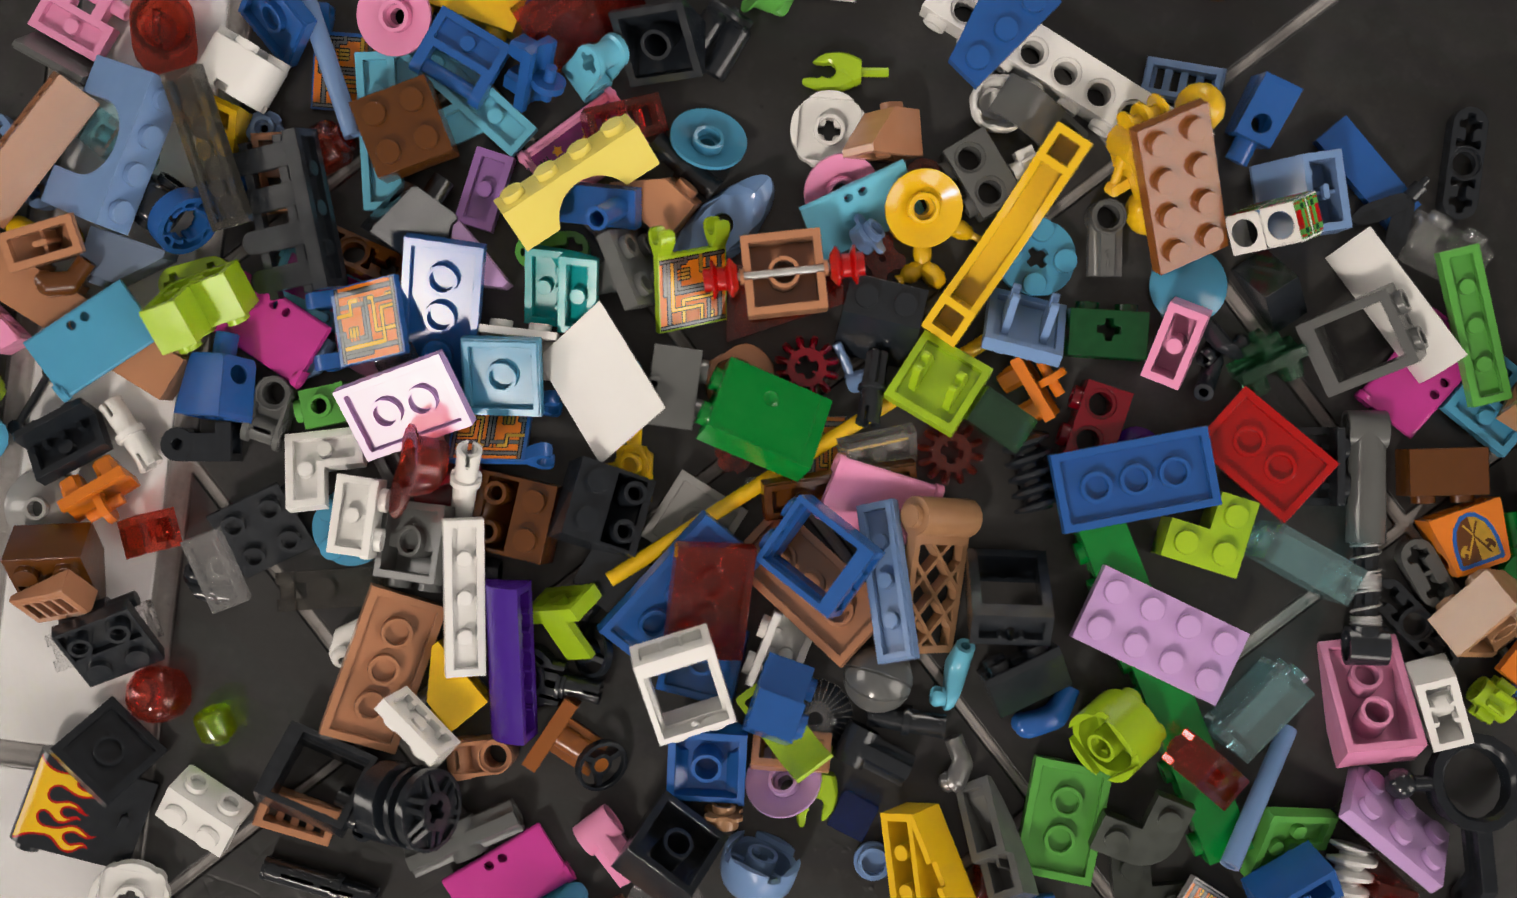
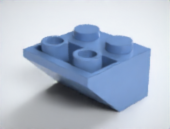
M1342 148L1300 154L1249 167L1254 204L1302 192L1316 191L1324 225L1323 231L1319 236L1337 234L1353 228ZM1277 211L1269 217L1268 229L1275 238L1286 239L1293 233L1294 222L1289 214Z

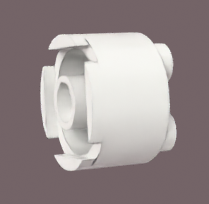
M221 25L218 31L214 33L192 73L265 115L285 81L291 66Z

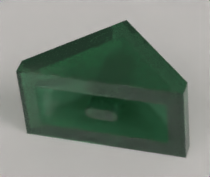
M984 386L962 422L1016 454L1038 423V420L991 387Z

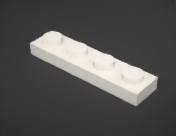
M483 517L442 518L444 674L446 678L486 676Z

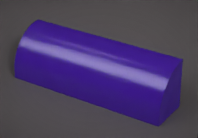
M486 579L485 614L491 736L499 743L524 746L538 734L532 581Z

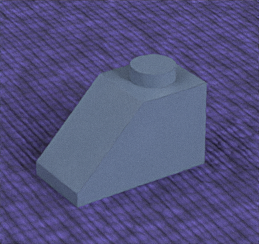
M90 226L84 243L86 252L81 254L96 265L89 275L87 282L107 288L119 279L126 286L132 285L176 263L179 256L94 226Z

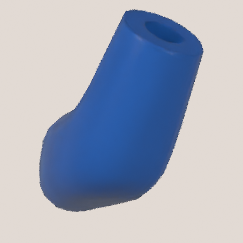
M1069 686L1056 692L1044 706L1026 712L1015 713L1011 719L1012 729L1020 737L1028 739L1060 729L1067 723L1080 691Z

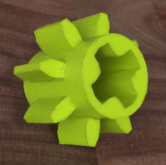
M1493 675L1490 680L1486 676H1482L1475 680L1467 690L1466 699L1473 703L1467 711L1488 725H1491L1494 720L1500 724L1504 723L1517 710V700L1512 697L1517 688L1503 677L1499 678Z

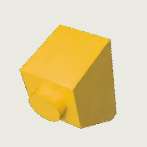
M442 638L431 648L426 702L431 707L430 710L452 732L488 703L490 697L489 689L478 676L445 677L444 638Z

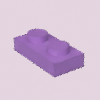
M480 146L476 147L456 211L458 216L456 222L460 221L466 226L494 233L500 210L493 200L498 198L502 190L509 186L516 164L514 157Z

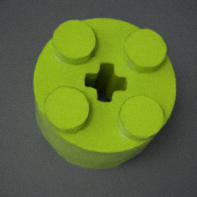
M1125 687L1123 690L1108 689L1103 691L1074 716L1069 723V728L1072 727L1073 735L1069 738L1070 745L1079 761L1095 775L1101 771L1111 776L1107 781L1114 783L1128 780L1158 752L1162 741L1166 738L1164 726L1156 720L1151 710L1142 702L1140 694L1130 687Z

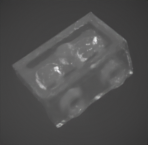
M1419 209L1414 215L1417 222L1410 231L1405 246L1395 255L1396 260L1438 281L1440 280L1434 253L1479 243L1484 268L1494 256L1486 243L1489 239L1482 233L1469 227L1463 232L1451 226L1453 220L1436 210H1432L1428 214Z

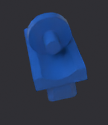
M522 34L510 42L508 54L519 61L520 66L517 64L508 69L504 75L503 86L515 94L513 107L521 113L527 110V105L531 102L543 101L547 103L551 101L552 97L560 96L565 91L566 80L557 72V66L553 64L557 40L550 35L536 41L526 34Z

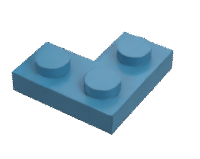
M1504 356L1510 387H1512L1517 381V366ZM1462 381L1438 407L1483 446L1489 447V450L1497 457H1505L1517 443V432L1495 419L1503 405L1500 402H1495L1474 408L1467 407Z

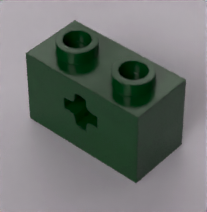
M1076 301L1075 308H1068L1066 312L1063 357L1134 362L1147 360L1150 312H1138V305L1115 304L1114 310L1099 309V302ZM1105 322L1106 328L1113 329V335L1106 338L1104 334L1097 333V327L1104 325Z

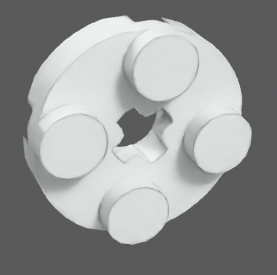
M824 90L811 95L810 98L798 106L792 116L790 138L800 160L814 167L822 159L833 154L842 153V149L864 115L863 110L854 102V99L840 91ZM826 121H833L834 128L840 129V135L833 136L832 141L824 140V135L818 134V127H824Z
M125 859L108 864L96 877L87 898H119V894L123 895L127 891H134L135 895L140 898H171V887L168 883V876L162 868L140 859Z

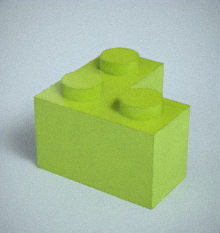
M235 259L169 283L138 314L162 356L177 350L182 355L202 345L201 339L216 330V326L227 322L228 326L232 327L249 319V312L259 302V299L240 263Z
M1220 491L1222 505L1204 508L1199 525L1173 517L1161 516L1150 552L1237 579L1260 503Z

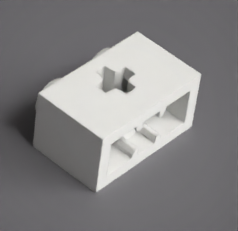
M1441 653L1405 662L1422 726L1433 752L1475 743L1457 677L1446 654Z

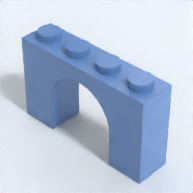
M97 55L83 91L115 106L119 117V132L115 146L108 159L98 169L88 174H78L54 164L40 201L68 213L73 212L75 216L128 236L185 87L153 72Z

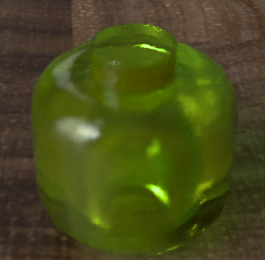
M225 703L207 706L199 710L193 717L198 737L204 744L222 746L230 741V737L238 729L233 711Z

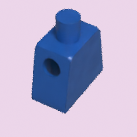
M1269 72L1251 76L1225 129L1227 135L1234 137L1225 158L1238 165L1247 167L1256 148L1269 149L1277 138L1303 88ZM1253 118H1255L1258 121V129L1256 132L1252 129L1251 126Z
M216 331L212 352H192L190 354L174 413L205 420L252 423L256 363L254 360L236 356L240 335Z

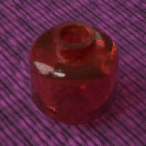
M325 119L309 127L317 129L327 177L352 162L354 157L353 150L356 148L355 140L344 139L339 123Z

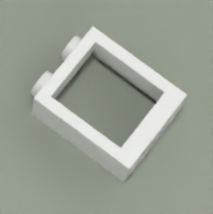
M707 623L629 647L633 669L660 746L668 743L682 742L688 737L707 731H717L726 725L737 722ZM707 660L718 696L662 713L650 677Z

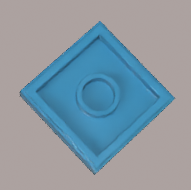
M463 335L460 338L463 392L474 415L543 416L545 409L542 337Z

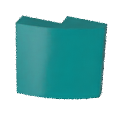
M536 245L529 251L525 249L524 323L549 324L557 327V332L565 333L598 302L599 258L581 252L544 245Z

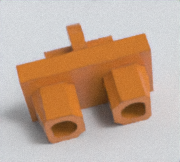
M1018 357L1013 358L1010 361L1011 365L997 375L996 379L1006 394L1022 385L1029 394L1030 398L1015 407L1016 413L1023 425L1038 422L1041 419L1046 423L1055 418L1056 414L1060 413V409L1046 386H1049L1055 398L1065 393L1058 380L1067 374L1064 366L1053 371L1050 365L1037 363L1036 366L1043 376L1041 378L1032 361Z
M108 454L94 461L92 467L97 478L87 483L85 478L79 474L71 475L59 482L63 498L58 500L57 504L61 512H68L78 522L87 518L93 523L101 517L109 524L119 521L120 517L117 508L127 503L124 495L141 485L135 475L123 468L115 458Z

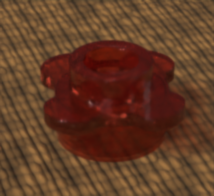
M887 235L882 239L886 248L883 254H879L875 250L869 255L864 254L865 264H867V267L872 272V277L886 280L887 275L893 270L902 269L906 263L905 256L896 251L893 246V239ZM880 255H884L886 257L885 262L879 261Z

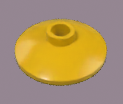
M930 168L915 169L902 175L891 186L885 201V217L891 232L903 243L916 248H929L946 241L957 229L963 213L962 196L955 182L943 172ZM919 200H924L927 205L926 210L921 214H917L914 209L915 203Z

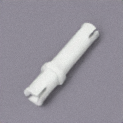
M469 440L460 442L456 447V466L452 469L450 475V484L453 487L451 506L455 507L454 518L472 517L477 489L481 486L482 473L479 467L483 449L475 441L472 443L471 454L467 453Z

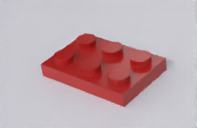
M1247 386L1237 394L1208 426L1215 466L1283 524L1291 518L1339 465L1335 459Z

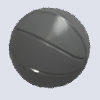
M875 644L861 647L845 665L843 682L846 693L853 703L865 711L883 713L894 710L907 699L911 692L913 673L909 661L884 665L878 664Z

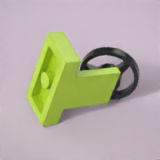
M593 583L545 588L532 602L533 625L543 624L567 660H575L578 670L585 677L598 678L604 676L610 669L613 660L612 642L599 632L604 643L605 655L603 656L600 653L599 643L594 639V629L598 631L597 625L599 623H586L580 628L575 624L602 597L596 585ZM597 662L602 664L598 672L593 673L586 667L585 663Z

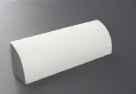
M1371 226L1325 258L1354 298L1392 282L1397 290L1402 289L1405 292L1411 305V311L1407 312L1414 327H1421L1428 342V348L1425 349L1427 355L1420 362L1407 367L1419 384L1444 371L1467 355ZM1381 302L1363 308L1398 356L1404 355L1405 353Z

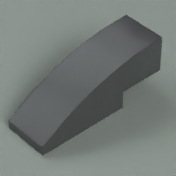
M985 775L967 782L966 787L956 793L971 860L973 864L981 866L988 898H1032L1038 896L1037 886L1023 843L992 777Z

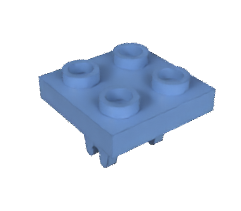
M1013 283L1010 291L996 288L987 300L981 348L1039 364L1059 367L1063 357L1067 305L1058 303L1061 294L1052 292L1048 301L1020 294L1022 284Z

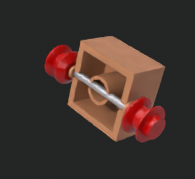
M820 227L740 236L743 268L739 269V273H737V265L731 258H727L725 266L716 267L711 259L710 268L702 269L705 293L713 292L714 300H716L719 291L726 290L734 298L739 290L738 281H740L741 285H745L749 320L827 312L828 298L825 276H829V271L831 279L838 287L841 286L843 278L852 277L857 285L859 283L858 276L866 275L863 251L856 252L854 244H852L849 253L843 254L834 246L829 254V263L827 259L823 260Z

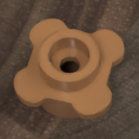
M716 802L705 805L704 811L708 813L704 814V819L722 832L737 830L739 822L743 821V815H741L743 807L733 803Z

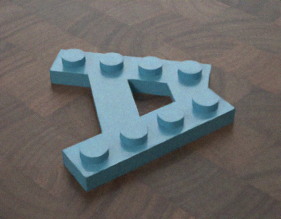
M435 49L431 56V60L473 85H476L480 78L476 72ZM377 51L354 52L357 99L419 76L409 70L410 61L416 51L398 57L387 56ZM424 74L432 81L434 88L452 103L442 109L456 145L485 133L509 156L515 157L537 133V127L493 87H491L483 106L477 110L467 104L468 99ZM359 136L363 209L365 211H375L404 182V177L388 184L378 179L362 136Z

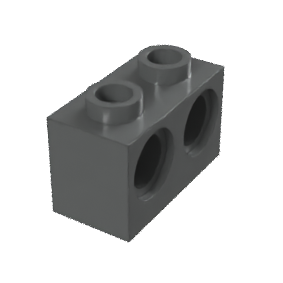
M984 126L943 150L939 157L942 161L938 165L940 172L949 176L960 190L963 211L969 218L974 216L978 223L999 212L1018 183ZM962 152L974 154L978 162L977 168L972 170L964 169L958 162V154ZM980 186H992L997 192V201L992 204L983 202L978 194Z

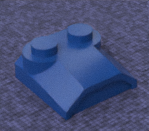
M735 722L717 731H707L688 737L682 742L668 743L666 790L682 801L738 804V806H744L748 732L741 730L742 725Z

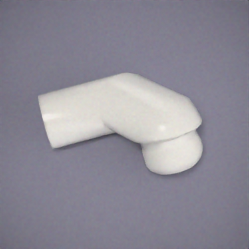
M358 618L338 627L333 634L329 656L332 664L336 667L341 668Z

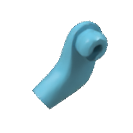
M961 638L957 640L948 654L944 664L942 687L935 685L930 689L929 700L932 706H942L944 711H948L958 701L976 648L975 644L969 643V639Z

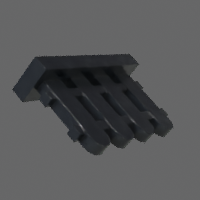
M293 127L281 130V134L272 135L273 144L253 148L251 142L238 144L239 152L233 153L228 157L226 168L233 177H245L247 192L238 194L234 205L236 211L241 216H253L256 230L248 232L243 238L244 250L250 255H261L264 270L256 271L251 277L253 290L258 294H269L270 300L284 299V290L303 286L304 293H312L322 289H335L349 285L317 129ZM279 169L281 183L261 188L258 174ZM287 208L290 223L269 227L267 213ZM295 247L298 262L278 266L275 252Z

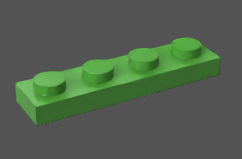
M1479 243L1434 253L1450 330L1467 353L1464 358L1458 361L1467 407L1474 408L1512 399V391Z

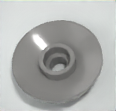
M33 471L20 476L8 490L4 504L5 518L11 531L15 525L80 523L68 512H61L57 501L63 498L59 482L66 479L67 476H63L46 486L36 481ZM37 501L41 503L43 508L39 516L33 511V505Z

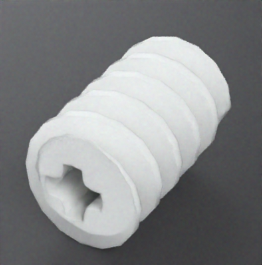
M1330 839L1329 843L1339 849V853L1326 854L1325 858L1335 864L1334 869L1344 894L1341 898H1369L1370 891L1362 884L1373 883L1374 876L1364 868H1377L1378 860L1369 854L1375 852L1352 842Z

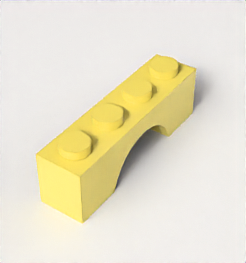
M626 113L622 116L608 119L602 124L601 130L587 139L582 138L575 141L568 147L566 153L554 161L549 160L540 164L534 170L533 175L520 183L510 184L502 190L498 198L493 200L527 251L561 229L559 212L562 201L568 191L578 182L592 176L603 175L616 178L628 185L660 164L638 125Z

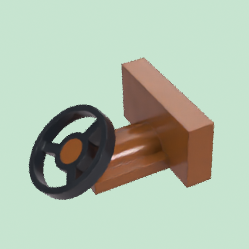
M566 697L522 762V765L535 773L550 751L575 768L576 778L584 788L590 791L606 790L614 786L624 775L628 764L627 753L615 740L603 739L573 719L572 716L582 701ZM608 746H613V747H616V748H617V749H613V750H608V751H606V749L608 748ZM621 755V762L616 773L602 783L603 775L610 770L612 761ZM592 772L594 784L586 783L582 778V773L589 776Z

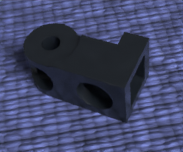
M215 422V433H201L197 429L189 427L170 428L161 437V451L165 457L172 461H243V440L240 439L242 423Z

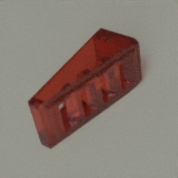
M659 92L584 108L580 114V121L585 138L587 139L599 131L596 123L597 119H601L603 124L611 118V115L622 116L625 113L627 114L626 111L632 110L635 123L645 138L660 134L663 131L667 132L669 127ZM646 105L648 106L653 124L646 126L641 108Z

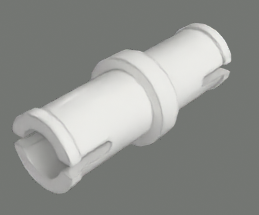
M121 395L111 397L105 401V404L99 406L100 412L103 413L117 434L115 437L116 442L119 446L126 448L138 466L140 473L151 471L163 462V458L159 456L145 434L147 432L145 425L142 422L138 423Z

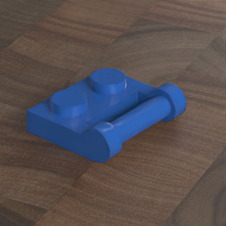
M442 5L409 64V70L418 75L426 74L468 99L467 104L479 110L486 101L491 87L510 56L508 54L509 44ZM435 49L481 75L476 85L431 60Z

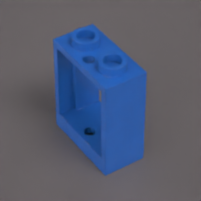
M800 494L798 497L791 498L781 512L783 519L776 529H770L763 536L759 543L761 550L754 559L826 618L841 616L886 552L815 496ZM811 513L858 549L827 593L781 556Z

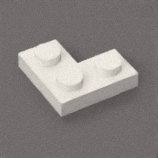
M350 427L284 434L286 510L290 513L329 509L328 472L367 467V459Z

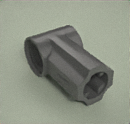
M1111 198L1100 200L1091 204L1084 213V226L1087 229L1086 277L1122 276L1123 226L1126 223L1127 213L1123 204L1118 200ZM1101 207L1107 208L1112 213L1113 221L1109 228L1102 227L1097 221V213Z

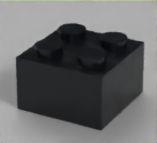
M665 790L649 808L610 867L652 898H692L729 837Z

